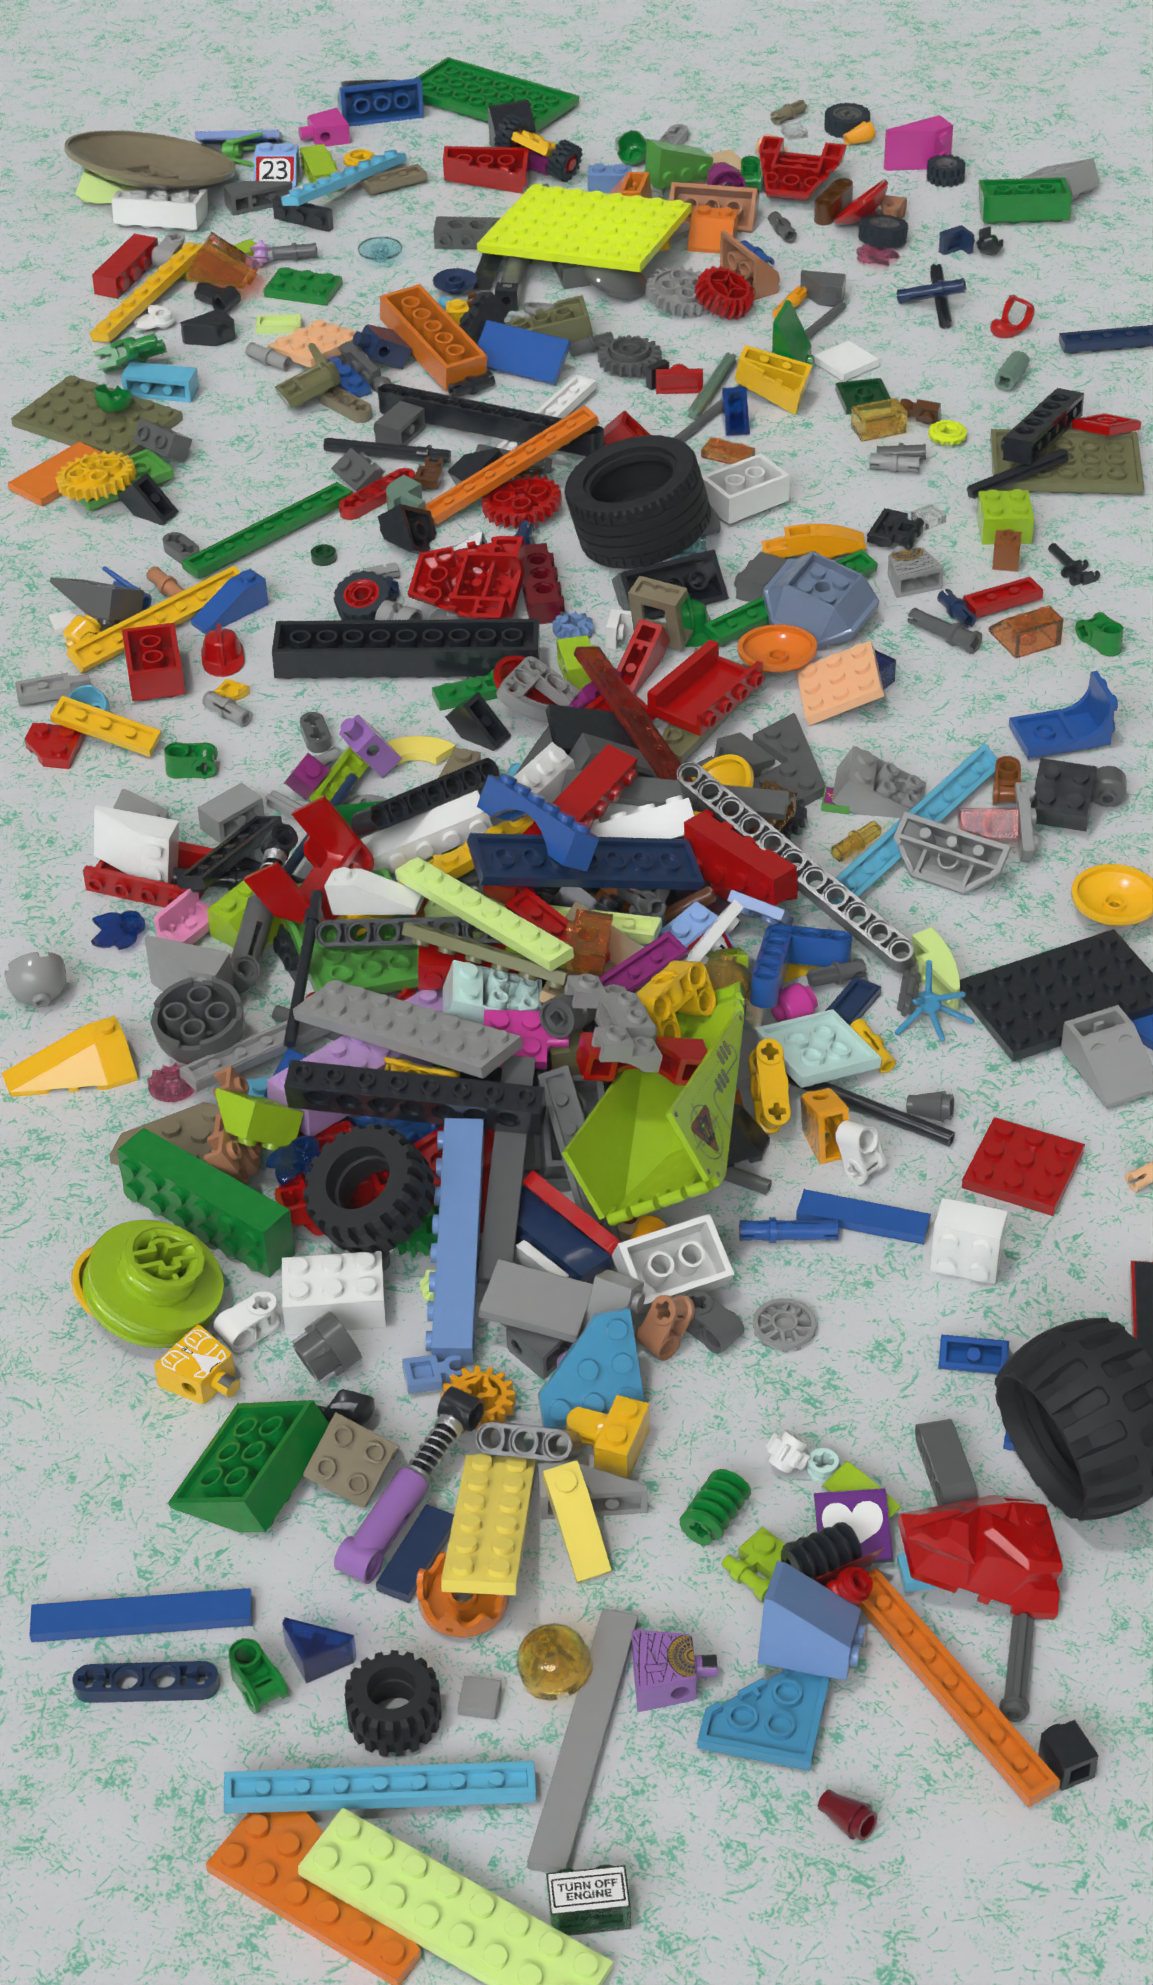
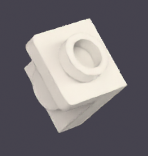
M611 609L606 626V649L616 650L618 641L623 640L624 635H633L631 611Z

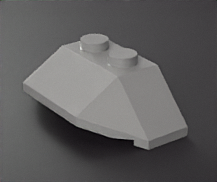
M904 812L894 835L896 844L913 878L963 895L1000 875L1011 850L1009 845L908 812Z

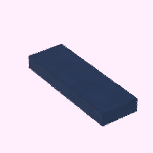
M426 1504L377 1580L376 1591L409 1603L417 1591V1574L419 1569L429 1570L450 1538L454 1514Z

